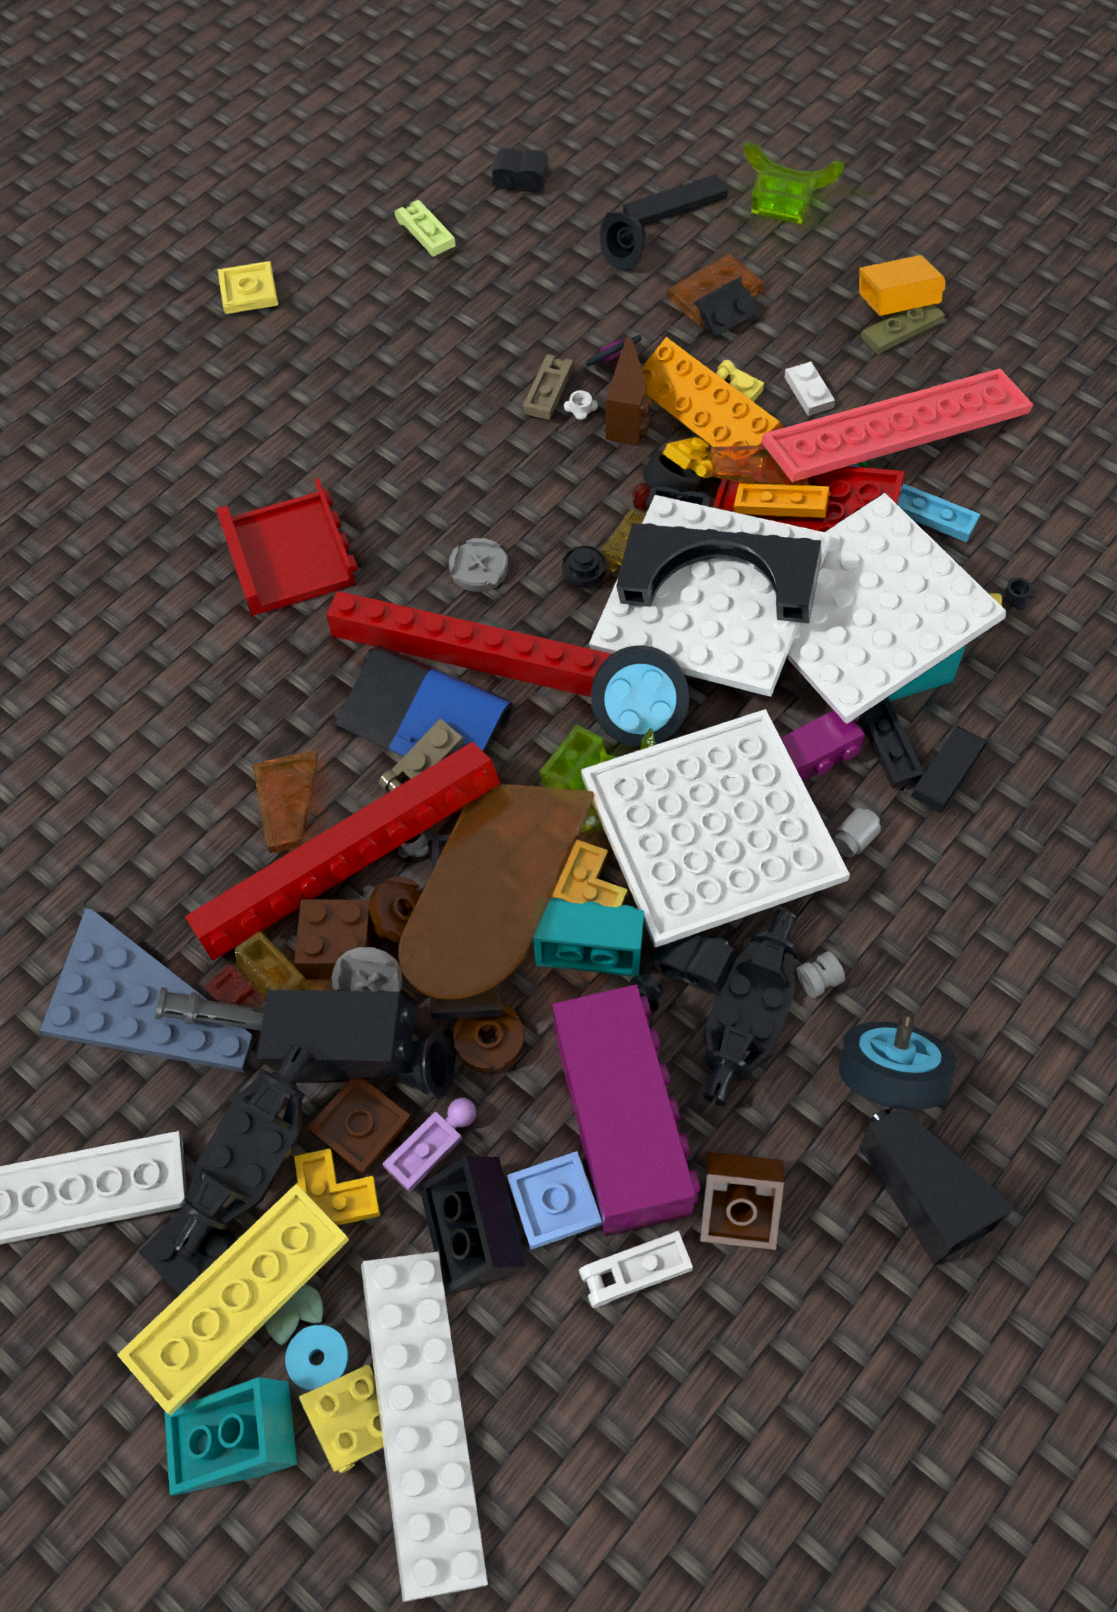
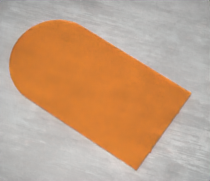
M499 784L464 806L400 939L398 950L399 963L402 972L414 988L425 995L437 999L467 998L494 987L515 970L524 958L593 801L595 796L593 791Z

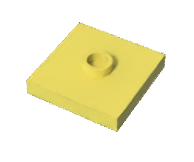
M270 261L218 270L225 314L278 305Z

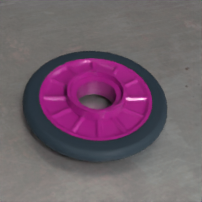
M641 335L631 337L634 345L642 340ZM619 339L599 349L600 353L586 360V365L591 366L603 360L606 363L619 357L625 341Z

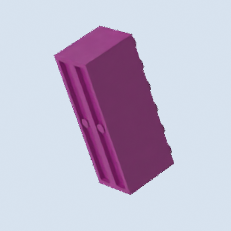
M636 984L553 1003L554 1033L597 1208L602 1220L604 1236L692 1216L694 1203L698 1202L697 1193L700 1192L699 1181L695 1169L688 1170L687 1156L690 1155L685 1133L678 1134L677 1120H680L679 1110L675 1098H668L667 1085H670L669 1074L666 1064H659L657 1051L660 1050V1043L656 1029L650 1030L648 1017H651V1011L647 996L640 997Z

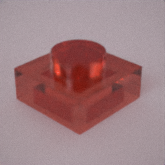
M229 964L204 985L205 990L216 1002L240 1005L255 992L251 984L232 964Z

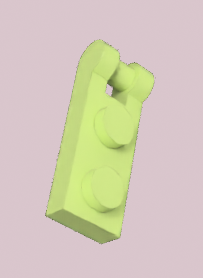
M420 200L410 203V207H401L395 210V216L399 224L404 225L433 257L455 247L453 235Z

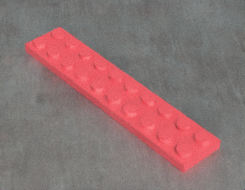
M999 368L764 433L761 443L788 478L795 482L1029 414L1034 404Z

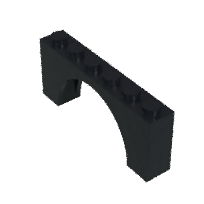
M632 523L616 584L620 604L651 607L653 599L662 584L681 568L707 559H730L751 566L768 580L776 595L777 620L810 623L822 561L821 540L788 538L778 535H756L746 532H723L714 529H691L683 526H658L651 523Z

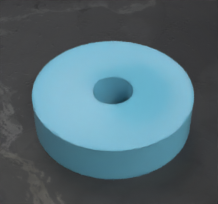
M325 1325L309 1326L298 1332L289 1343L285 1355V1365L290 1378L296 1385L308 1392L346 1375L350 1363V1353L346 1341L335 1329ZM317 1352L324 1353L323 1362L320 1365H312V1356Z

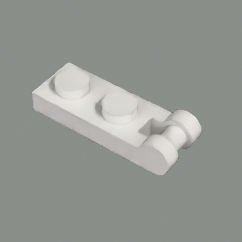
M677 1231L587 1264L579 1269L582 1281L587 1282L591 1294L588 1295L591 1307L596 1308L608 1304L617 1298L690 1272L693 1266L680 1233ZM612 1272L615 1284L605 1287L601 1276Z

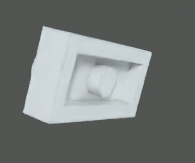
M812 362L785 370V379L808 416L834 408L835 399Z

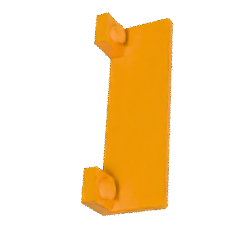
M667 337L641 367L647 384L646 395L740 469H744L761 449L764 433L785 428L776 418Z

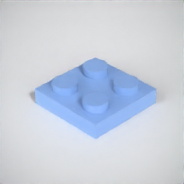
M577 1151L507 1175L530 1250L602 1225L599 1211Z

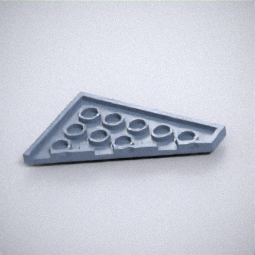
M85 908L40 1028V1032L44 1036L244 1073L255 1041L253 1035L242 1027L196 1021L190 1025L186 1024L185 1020L162 1017L161 1020L155 1019L161 987L167 988L168 992L190 995L193 992L200 995V999L206 998L95 911Z

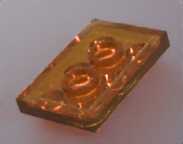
M728 253L667 289V298L698 325L704 327L705 324L699 315L700 311L693 304L696 300L740 276L744 288L747 287L751 297L763 291L764 282Z

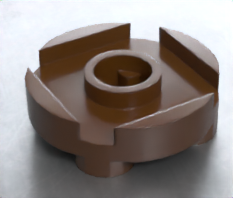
M391 877L372 891L369 900V912L374 922L373 930L380 938H388L393 942L408 945L419 942L431 930L432 900L429 895L424 897L417 890L420 885L415 881L405 877ZM401 905L402 910L406 911L408 915H402L397 907Z
M504 1003L503 1016L458 1018L453 1030L455 1050L461 1061L469 1068L483 1073L500 1074L504 1072L507 1067L519 1058L525 1043L523 1025L520 1022L519 1016L511 1007ZM491 1029L495 1030L497 1041L484 1044L480 1034L482 1032L489 1033Z

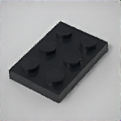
M183 1208L138 1251L178 1295L238 1240L228 1229L225 1231L210 1227L194 1258L182 1254L183 1249L177 1251L172 1245L176 1242L191 1217Z

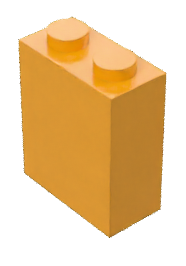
M922 255L860 268L859 294L879 316L942 303V291L945 290L946 286L945 278Z

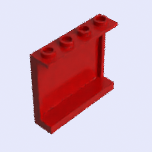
M319 479L314 480L317 489L315 493L231 517L227 505L216 508L251 616L356 585L353 573L357 572L358 569L353 554L347 555L346 550L350 548L345 532H338L337 528L341 527L337 511H330L329 507L333 506L329 490L322 489Z

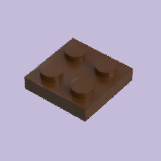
M351 1078L307 1129L351 1167L365 1176L412 1121L411 1115L364 1078Z

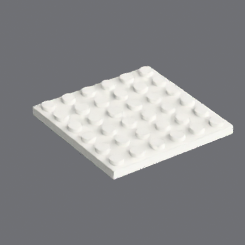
M884 493L825 532L831 534V543L819 571L810 623H799L787 655L795 668L839 717L848 724L1005 619L1006 610Z
M658 495L654 496L642 523L821 540V566L831 543L830 533ZM707 559L687 565L671 575L657 591L651 607L620 604L615 584L589 642L590 649L611 654L629 646H651L669 654L679 664L684 675L771 697L799 622L777 620L775 592L768 580L756 569L735 560Z
M766 709L581 769L583 782L638 910H644V923L655 948L846 882L849 879L850 874Z

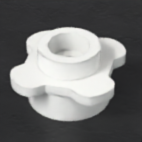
M586 391L572 393L570 401L564 403L565 411L572 412L579 420L586 419L591 411H595L598 408V403L592 400V396Z

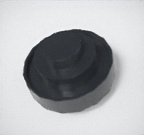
M592 546L574 547L563 557L562 573L564 578L572 585L577 587L594 586L602 581L606 574V559L600 550Z

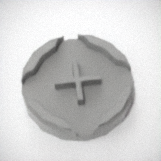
M472 538L467 540L466 544L461 547L458 545L453 549L449 557V572L453 581L462 589L472 592L487 591L496 588L504 581L508 573V556L497 542L486 538Z
M358 947L346 951L337 959L331 977L334 991L400 992L403 983L402 969L397 960L387 952L373 947Z

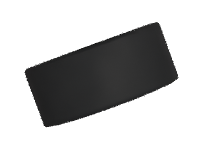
M664 450L655 451L651 455L643 471V478L651 488L658 486L670 487L680 493L687 491L695 492L702 477L698 476L696 472L692 469H683L662 454Z

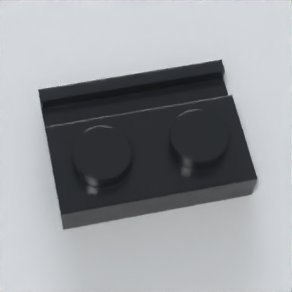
M741 276L693 303L695 307H698L699 315L712 339L759 312L747 287L744 288Z

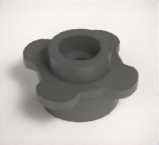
M423 831L403 843L397 851L400 858H407L408 856L421 857L429 852L428 843L432 839L431 832Z

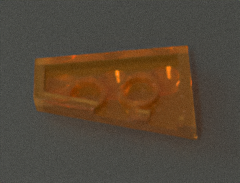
M764 445L711 447L709 457L714 477L749 484L810 486L808 478L792 482Z
M317 750L253 764L269 853L303 845L318 761Z

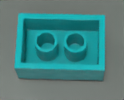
M561 898L539 899L533 936L536 966L639 977L644 910H637V908L629 905L607 907L592 901L579 904L570 903Z

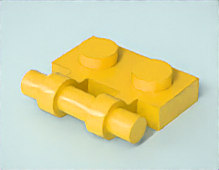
M698 437L668 443L662 453L683 469H692L698 476L703 478L723 474L728 466L727 458L722 456L714 457L716 453L708 448L707 442Z

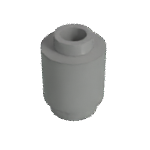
M855 809L834 833L835 837L832 840L837 850L849 858L855 854H860L881 832L880 820L869 809Z

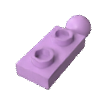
M458 1098L452 1101L448 1107V1117L445 1120L435 1111L383 1163L384 1168L409 1193L462 1141L461 1135L455 1129L471 1125L476 1118V1107L469 1099Z

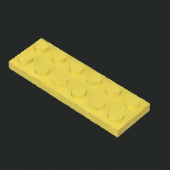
M295 1184L117 1354L118 1357L165 1412L172 1415L349 1241L348 1237Z

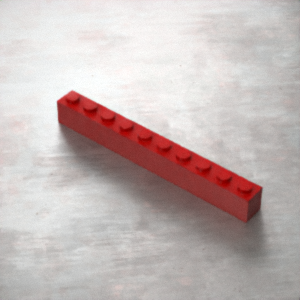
M336 591L326 614L332 637L374 647L381 645L392 651L591 697L592 683L598 668L611 655V653L341 591Z
M472 741L185 916L186 920L212 961L216 960L300 908L301 899L313 900L499 785L500 780L491 759Z

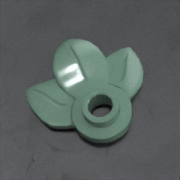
M304 1284L265 1323L269 1335L279 1345H284L294 1333L300 1319L308 1323L320 1324L323 1319L321 1296L315 1288Z

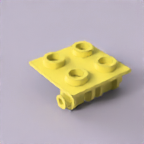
M369 1364L299 1397L334 1472L339 1470L340 1474L355 1466L354 1462L384 1447L375 1376Z

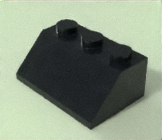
M465 1156L419 1185L434 1252H439L445 1295L503 1280L527 1267L499 1157Z

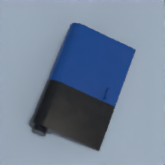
M378 645L367 652L364 659V667L335 725L404 757L441 718L466 741L459 749L473 741L485 752L495 730L502 731L507 725L512 713L513 704Z

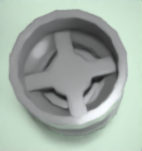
M829 951L819 955L815 962H806L796 969L802 987L812 998L823 994L828 986L836 987L845 982V974L840 962Z

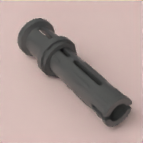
M161 987L155 1019L161 1020L162 1017L185 1020V1023L190 1025L196 1021L261 1031L264 1009L200 999L201 996L193 992L190 995L168 992L167 988Z

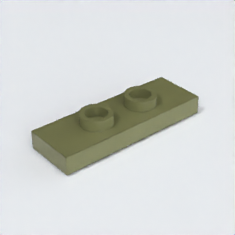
M934 304L901 311L863 330L861 339L878 355L942 323L945 314Z

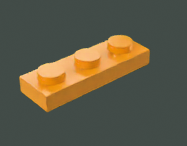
M739 483L734 510L735 513L745 515L825 518L830 495L829 486Z

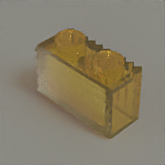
M257 932L235 948L238 973H242V977L246 978L247 982H251V987H255V991L259 992L260 996H264V1001H266L268 990L306 989L305 977L262 932Z

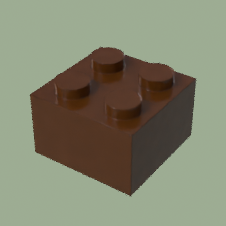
M301 899L294 960L301 980H332V972L336 961L346 951L358 947L373 946L374 922L369 912V900Z

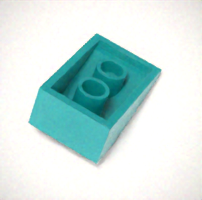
M258 1377L181 1405L172 1415L164 1412L170 1495H180L261 1477L297 1465L289 1382Z

